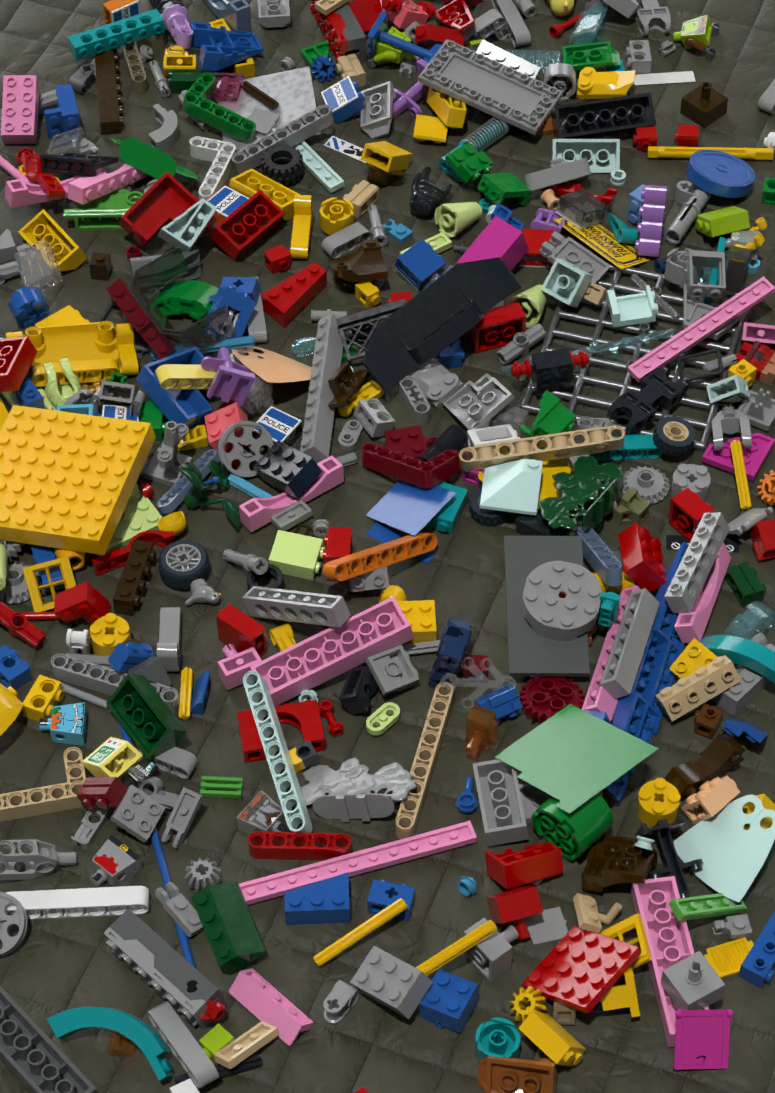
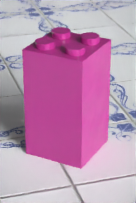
M495 216L458 260L457 264L500 257L508 269L512 271L529 248L522 231Z

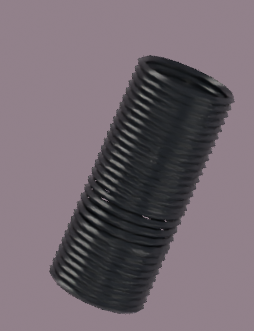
M450 425L419 460L427 462L450 449L459 451L468 441L466 431L458 425Z

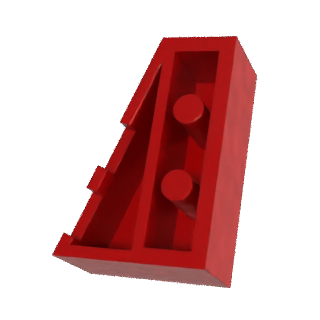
M551 842L524 846L525 850L512 851V848H505L504 853L492 854V851H485L487 875L509 890L516 889L520 885L533 884L543 878H553L556 874L563 873L561 849Z

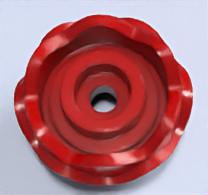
M23 148L17 152L16 160L20 165H23L22 153H26L29 159H34L36 153L33 149Z

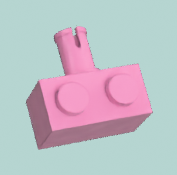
M229 644L230 650L227 645L223 647L222 652L226 658L217 663L219 677L227 690L243 684L244 675L248 671H252L250 666L262 661L254 647L237 653L233 644Z

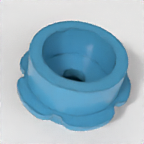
M463 876L457 883V888L463 896L467 897L474 895L477 891V884L473 878Z

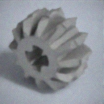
M199 857L198 862L191 860L190 866H186L185 881L188 883L190 890L195 889L196 892H199L208 885L219 884L221 871L217 867L216 861L210 862L208 857L205 861H202Z

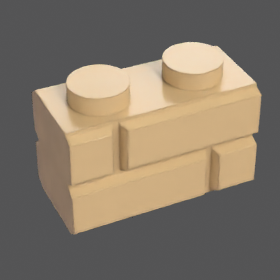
M355 53L337 58L335 67L337 74H341V80L349 76L353 82L356 81L359 87L366 85V73Z
M362 180L358 185H354L349 194L344 195L343 198L352 203L355 217H361L367 211V207L379 199L378 186Z

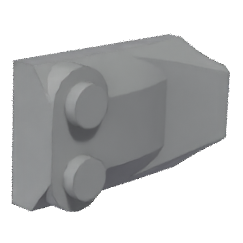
M257 0L259 25L265 29L273 27L285 28L290 24L289 0Z
M391 81L361 91L365 98L363 102L366 108L361 110L360 127L372 139L389 134L393 101L396 98Z
M434 358L418 365L406 375L416 380L425 398L436 410L441 409L444 406L443 403L464 386L456 374L450 373Z

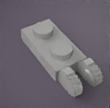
M183 787L166 823L167 827L161 839L163 843H168L173 835V831L176 830L178 832L172 847L178 849L181 846L204 796Z
M173 882L166 883V891L161 887L155 890V895L163 904V908L188 937H192L204 930L197 911L180 894L178 887Z

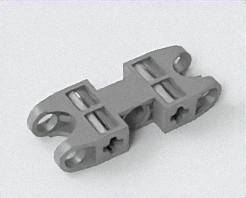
M636 0L639 5L637 6L635 21L640 34L648 36L649 31L652 29H658L664 34H670V13L667 6L663 7V0Z

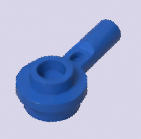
M473 777L466 778L465 790L456 802L458 810L464 813H470L477 807V800L472 793Z

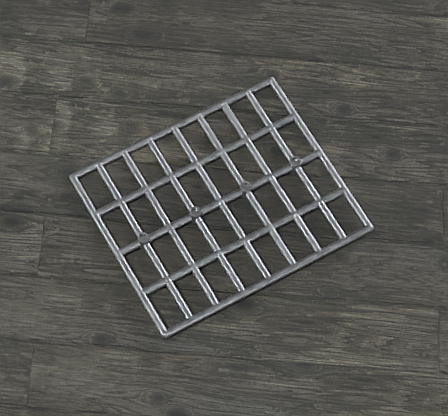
M608 263L611 266L609 270L615 271L612 281L600 280L597 285L609 290L614 289V291L639 294L645 293L646 289L618 284L621 273L657 280L656 286L651 289L655 293L654 303L658 304L661 300L683 304V297L662 293L664 282L672 283L664 279L665 274L631 267L620 269L616 265ZM697 281L696 283H694V284H705V285H708V283L699 282V281ZM726 287L724 294L735 296L742 290ZM607 295L605 300H602L601 305H597L584 298L580 301L581 303L602 307L599 318L563 311L565 303L559 300L540 352L558 350L549 348L553 336L590 343L587 350L589 364L586 365V368L581 367L579 374L573 373L572 380L576 381L573 393L565 391H554L551 393L558 398L570 400L567 409L571 412H574L577 402L610 408L613 403L611 401L580 395L583 383L621 390L619 396L628 390L637 394L640 392L641 387L630 385L633 377L627 372V367L639 360L640 354L646 355L653 350L643 348L644 342L649 336L669 340L676 334L650 329L651 322L641 323L639 327L627 325L613 328L612 321L606 320L609 311ZM698 297L697 301L704 303L705 297ZM713 303L710 304V306H713V307H716V308H717L718 306H720V305H718V304H713ZM664 312L656 314L658 319L683 324V316ZM745 316L735 324V327H731L726 332L732 334L729 346L704 340L695 346L707 349L718 348L722 352H727L726 356L734 354ZM564 318L596 325L592 337L558 330L556 327L559 319ZM607 327L638 334L636 346L599 338L602 328ZM597 345L633 353L631 360L627 364L593 357ZM688 350L672 360L677 362L674 374L670 373L667 380L671 382L681 381L678 359L687 356ZM690 358L681 362L683 368L684 364L702 367L704 363L709 361ZM590 364L626 371L623 383L586 375ZM730 366L726 367L723 373L720 374L719 381L727 378ZM530 378L520 409L538 414L540 408L529 405L531 396L535 392ZM698 379L687 383L707 388L706 386L714 382ZM683 397L678 403L710 409L706 422L681 417L689 421L693 427L704 429L701 441H694L692 448L705 450L712 430V420L717 414L719 404H711L707 401ZM663 408L662 412L656 411L655 419L660 421L667 416L673 417L676 415L669 414L670 409L667 411ZM576 415L575 422H577L579 418L584 416ZM619 419L611 420L613 426L619 425L625 430V425L618 424ZM643 429L632 435L653 434L654 432Z

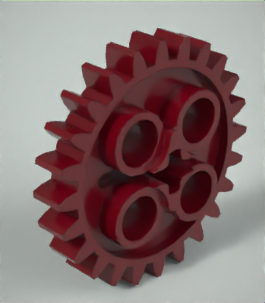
M540 676L539 679L532 677V682L526 681V685H523L520 691L519 699L523 706L521 710H525V715H531V720L538 718V723H541L569 704L582 709L585 694H583V689H579L578 683L573 684V679L566 681V677L547 676L544 678V676Z

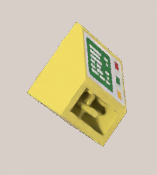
M110 737L86 757L81 764L95 777H118L122 782L136 769L134 767L140 764L143 755L128 741Z

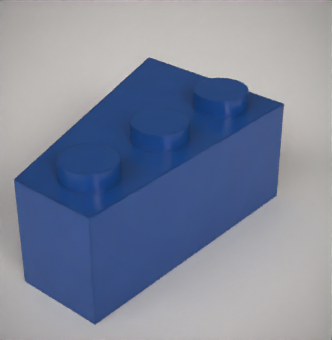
M348 872L284 893L286 925L350 923Z

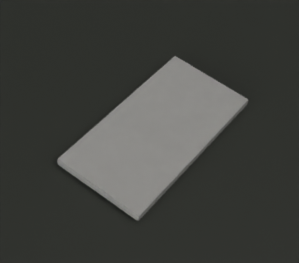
M448 39L424 68L417 80L426 86L534 135L563 95V91L555 87L549 86L540 80H536L527 74L516 71Z

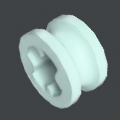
M619 169L612 171L610 182L615 186L623 185L626 173Z
M636 836L638 841L634 843V846L648 850L653 849L651 844L655 840Z

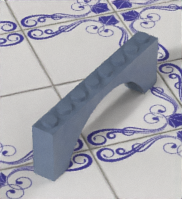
M203 0L218 19L223 18L232 32H235V29L252 33L251 9L245 0H234L231 2L227 0Z

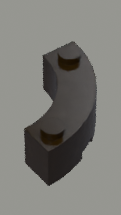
M718 734L712 743L701 752L702 757L694 763L688 761L682 765L672 767L664 779L676 787L680 794V799L688 798L693 793L701 791L699 787L707 781L710 782L716 777L720 778L732 766L737 765L741 761V755L745 752V749L731 735Z

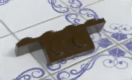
M343 363L328 380L329 387L335 396L328 404L329 408L344 407L347 401L354 396V393L361 388L362 383L368 379L370 375L368 370H358L353 374L349 363Z

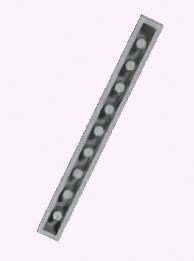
M332 313L322 317L318 322L300 452L311 456L316 463L329 457L335 407L329 408L328 404L335 396L329 387L328 380L341 366L343 342L336 321L338 318Z

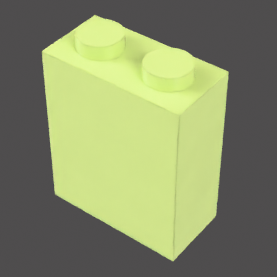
M278 530L269 557V564L277 566L284 575L314 580L315 574H319L321 567L319 560L323 557V549H325L323 547V539Z

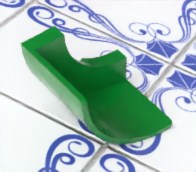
M196 280L178 281L166 286L151 305L158 308L164 317L186 313L204 325L212 307V304L208 303L209 297L216 295L219 289L208 283Z

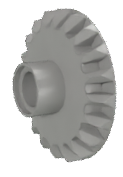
M646 465L644 467L637 466L635 469L631 467L622 477L623 485L621 490L623 494L633 487L638 490L640 497L650 504L663 500L669 492V478H666L665 473H661L660 469L655 470L653 466L651 468H648Z
M14 562V564L9 565L7 563L6 586L0 591V601L14 604L30 599L22 569L31 566L30 564L25 565L23 562L21 564ZM35 572L38 586H40L39 573Z

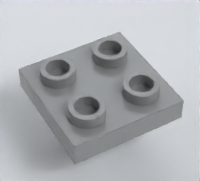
M762 388L758 393L749 390L750 397L743 400L737 410H740L749 418L750 425L769 431L775 421V399L771 398L770 391H767L765 394Z
M131 784L110 820L116 823L119 828L126 830L127 833L132 834L145 843L166 807Z

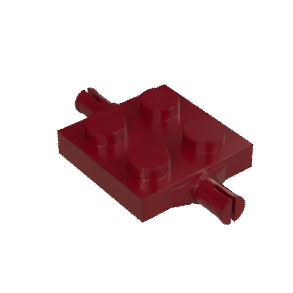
M420 425L384 431L386 445L382 447L419 459L426 452L427 446L432 445L437 440V436L425 438Z

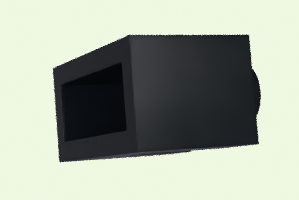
M367 666L350 669L338 699L351 715L368 712L371 704L370 697L374 695L378 685Z

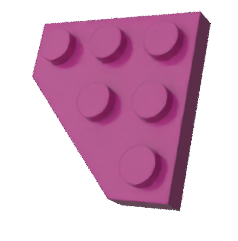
M761 433L751 434L752 448H744V445H742L747 479L751 481L755 479L775 444L774 438ZM741 437L727 440V443H723L722 450L714 451L713 444H709L702 456L701 462L735 474L730 443L734 440L741 441Z

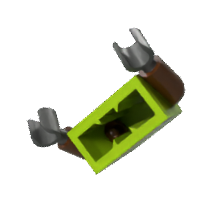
M708 15L696 17L695 19L683 22L682 30L674 32L675 42L682 41L685 48H694L702 53L705 52L706 58L713 60L716 49L714 47H706L710 45L711 34H719V24L717 22L711 24Z

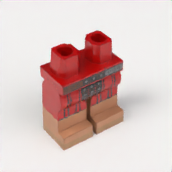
M755 341L753 345L744 342L740 349L742 354L736 353L737 359L733 360V362L737 361L738 363L745 359L757 368L755 379L772 387L775 383V351L759 341Z

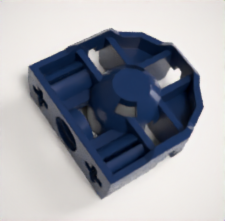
M454 617L449 618L436 652L437 657L432 667L429 685L436 688L441 682H451L460 661L463 659L466 646L470 643L472 630L469 622Z

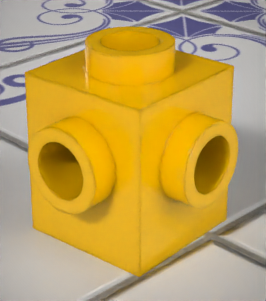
M743 359L729 368L728 378L738 375L745 379L748 387H750L755 381L757 368Z

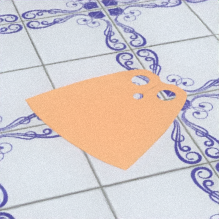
M260 347L231 350L236 358L266 382L284 383L311 380L312 367ZM254 349L261 350V351H263L264 353H263V354L257 353V352L254 351ZM243 351L248 353L249 355H241L238 352Z

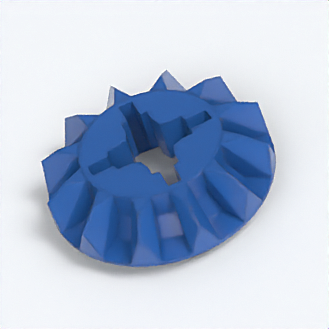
M319 56L312 62V75L320 82H328L335 77L337 71L336 64L332 61V58ZM322 64L324 67L329 66L326 73L325 71H319L322 68Z

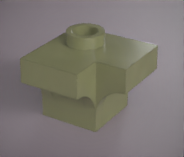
M631 487L623 495L619 506L615 510L614 523L620 526L624 523L634 524L637 522L640 525L649 516L650 503L640 497L637 489Z

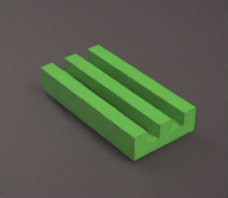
M201 777L200 795L209 798L241 799L243 778Z

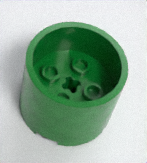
M599 793L570 814L555 806L560 800L550 796L532 814V822L539 836L543 835L548 842L559 847L563 858L574 860L580 857L613 825L612 812Z

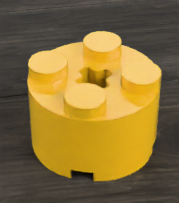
M333 197L322 202L319 214L320 227L323 232L330 236L354 224V209L349 200L344 198L343 200H338V197Z
M114 613L106 614L90 626L92 648L95 655L110 656L118 643L127 644L131 642L129 624L125 619L116 616Z
M663 778L649 781L641 787L638 793L637 816L643 824L646 823L648 827L653 828L658 820L667 819L668 824H672L676 820L681 798L676 787L666 782Z

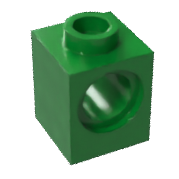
M765 178L761 204L775 205V179Z

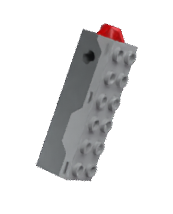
M129 908L103 933L108 939L106 944L112 949L111 951L119 959L122 958L134 973L137 971L141 976L140 978L148 986L152 985L156 989V993L162 999H167L171 1003L170 1005L179 1014L182 1013L193 1027L198 1025L203 1030L211 1021H217L224 1015L227 1002L219 989Z

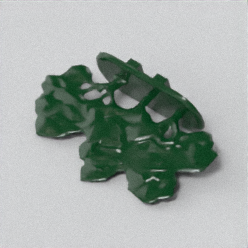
M580 456L573 464L575 473L561 472L552 475L554 481L557 482V491L562 492L563 495L561 497H549L538 502L542 518L548 520L549 526L553 529L558 527L573 529L577 526L576 518L584 515L582 530L588 532L595 523L599 525L603 521V514L605 512L610 513L612 511L613 503L621 492L623 485L622 477L624 476L621 465L614 462L598 465V461L594 456ZM605 489L602 492V494L597 498L598 490ZM587 500H594V503L588 510H585L584 503ZM570 510H579V511H581V512H577V514H570V513H569Z

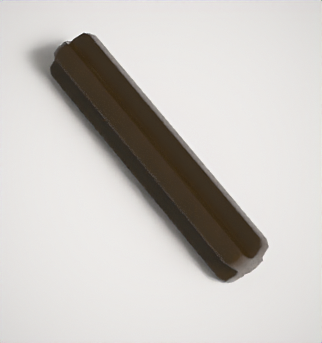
M244 81L241 85L242 89L270 108L276 109L279 106V102L248 81Z

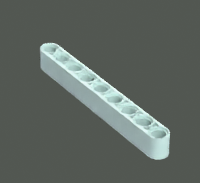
M248 671L243 677L244 688L288 828L292 832L311 833L312 823L268 684L256 671ZM285 768V771L280 774L281 770ZM291 786V789L286 792V789ZM297 804V807L291 811L292 807ZM303 822L301 828L297 829L298 825Z

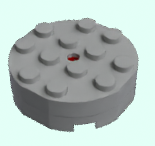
M560 560L547 562L535 568L528 575L522 596L521 612L523 618H526L532 626V630L540 636L559 641L575 640L577 636L586 631L588 633L595 626L602 590L596 577L585 567Z

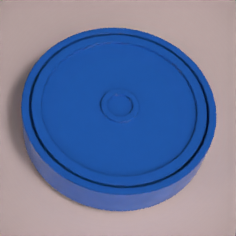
M700 150L693 153L686 169L689 180L697 187L713 195L726 198L746 196L751 191L755 180L753 169L745 161L729 153L717 150Z

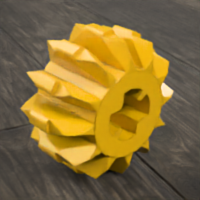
M528 986L526 990L523 987L519 988V995L512 993L515 1001H509V1004L514 1006L510 1013L515 1015L516 1021H522V1023L532 1011L541 1012L542 1010H547V1007L542 1005L546 998L541 996L540 990L534 991V988Z

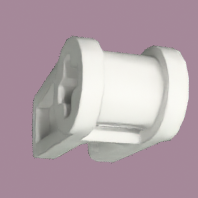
M67 630L66 645L70 653L78 654V649H81L82 654H90L89 630Z

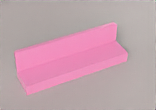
M253 968L240 971L229 990V993L260 1021H265L277 1027L278 1037L288 1046L293 1045L299 1032L310 1030L314 1023Z

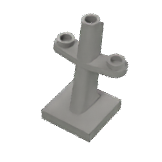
M174 421L166 423L161 448L158 447L143 471V478L172 487L183 475L178 469L186 462L193 463L192 457L178 453V442L189 431L185 424H177Z

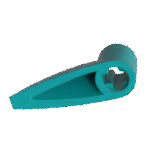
M608 213V220L618 243L636 244V240L639 237L637 228H629L621 219Z

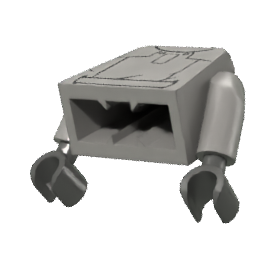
M102 381L101 387L86 402L87 404H93L97 410L98 402L101 400L111 404L130 406L129 415L137 414V417H140L145 395L142 391H139L136 385Z

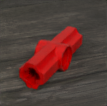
M0 601V623L9 629V633L12 636L20 637L35 649L39 648L46 639L47 634L27 621L25 614L16 613Z

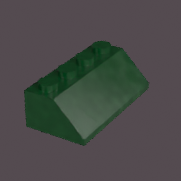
M128 674L106 703L148 760H152L175 747L187 732L145 676Z
M238 882L208 885L191 896L218 966L232 975L267 953Z

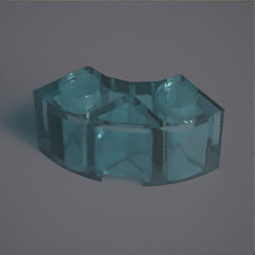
M754 601L746 606L743 615L738 613L724 633L750 640L758 633L772 627L775 622V611L760 601Z

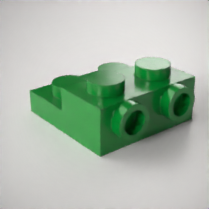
M470 142L445 157L448 164L466 184L472 180L476 181L481 174L489 173L494 163L483 150L478 152Z

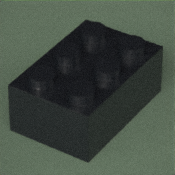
M280 441L272 445L266 454L253 466L264 482L297 499L322 473L311 456Z

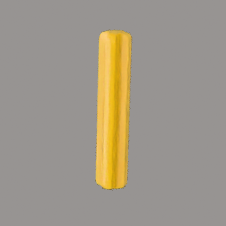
M188 667L181 671L179 718L188 720L191 717L193 669Z

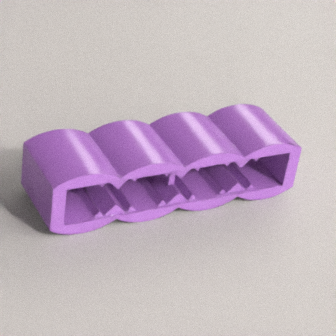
M646 184V188H642L641 199H644V206H640L639 216H642V223H638L637 233H640V240H636L635 245L638 255L659 257L667 186Z

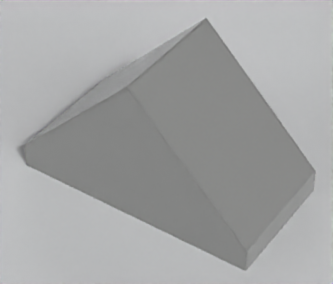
M8 229L0 236V262L17 259L16 246Z

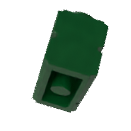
M746 561L727 568L725 579L743 608L764 600L766 587L763 582L758 580L754 567L751 568Z

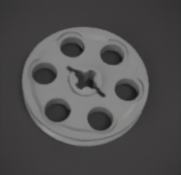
M239 421L233 423L220 437L218 443L220 461L230 473L237 476H256L258 473L256 470L251 471L249 464L254 460L258 462L263 457L259 452L260 447L266 445L269 450L274 445L273 439L267 429L256 422ZM241 427L243 429L241 437L234 435L235 428ZM256 428L261 431V435L257 439L252 436V431ZM227 442H230L233 446L232 451L229 453L224 451V445ZM238 443L245 446L249 445L248 449L252 453L244 452V449ZM234 459L240 461V467L236 470L231 466Z
M0 892V922H2L0 923V940L3 942L0 957L13 952L21 944L28 924L27 914L23 905L15 897L4 892ZM10 904H15L16 912L13 915H7V907ZM13 925H18L19 933L11 937L9 929Z

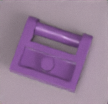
M539 208L536 211V218L531 222L530 227L531 229L557 230L556 232L560 234L565 219L561 220L560 224H558L554 220L563 217L555 213V211Z

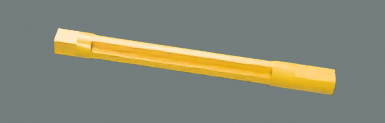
M648 146L647 151L648 158H690L693 153L700 150L722 151L744 160H773L774 155L773 148Z

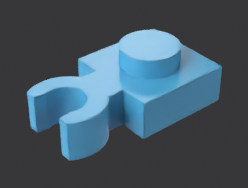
M389 219V226L382 224L385 227L386 233H389V237L401 245L413 237L412 230L401 223L396 225L392 219Z

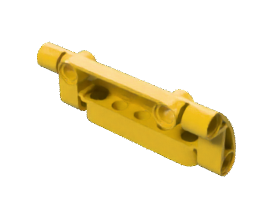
M109 321L42 327L32 326L25 330V334L22 331L6 333V338L28 336L38 351L32 362L33 376L29 378L37 387L46 386L48 380L43 364L50 362L54 366L58 385L70 384L58 361L64 358H68L72 371L78 376L80 383L106 381L107 378H111V373L120 372L123 376L139 374L138 360L134 347V332L131 323L116 324L115 327Z

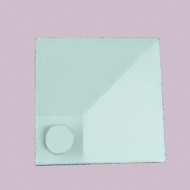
M520 459L485 468L479 508L536 515L543 461Z

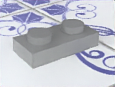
M300 500L270 518L271 523L278 530L286 531L313 516V512L310 507Z

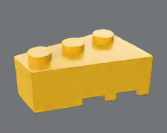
M429 87L426 102L446 126L452 129L463 128L467 111L465 103Z

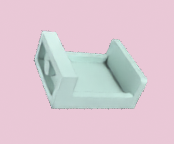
M646 285L645 293L616 297L614 289L607 290V303L613 328L656 321V314L659 313L658 304L654 303L655 293L651 291L649 285Z

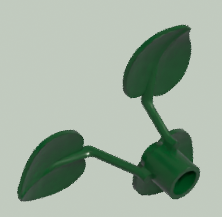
M211 460L209 462L211 473L214 477L220 479L219 483L223 488H228L230 486L229 476L217 461ZM192 462L184 463L178 471L184 474L195 487L193 491L184 497L186 505L190 509H194L199 505L202 508L206 505L222 503L237 533L240 532L242 522L237 506L232 501L228 502L226 499L205 502V499H207L205 491L215 484H209L204 488L202 474L197 466Z

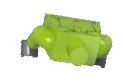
M393 26L387 32L412 43V40L405 32H400ZM379 40L376 45L375 56H369L366 63L368 68H374L377 63L382 61H391L398 64L405 57L412 61L416 55Z

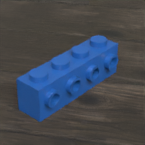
M775 911L741 964L739 972L740 978L761 989L766 982H771L775 971H773L775 968Z

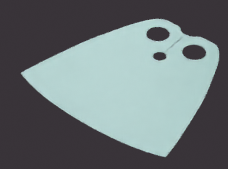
M746 795L725 805L713 817L704 821L701 820L673 842L676 852L684 863L702 859L703 868L693 873L718 893H722L723 896L731 900L740 902L763 866L774 843L775 811L765 809L762 801L755 795ZM747 802H752L755 805V810L751 814H745L742 810ZM764 817H770L773 820L772 826L768 829H763L760 826V821ZM745 824H750L749 830H744Z

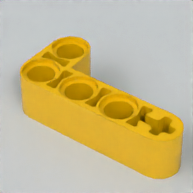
M294 195V220L290 248L292 259H308L313 217L312 195Z

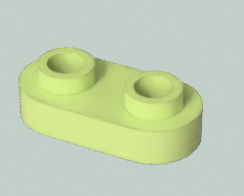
M393 702L384 703L367 718V732L378 736L388 730L400 718L399 706Z

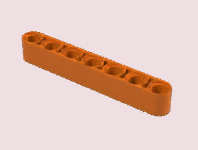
M418 532L415 536L408 535L329 561L323 566V576L330 580L344 581L432 551L437 547L438 540L436 535L432 533Z

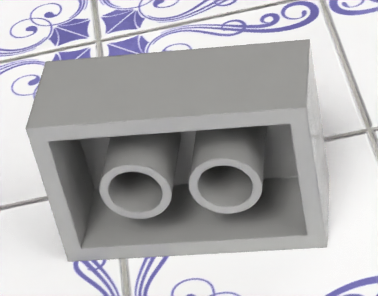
M373 946L350 983L359 989L362 994L410 1019L433 981L419 969Z

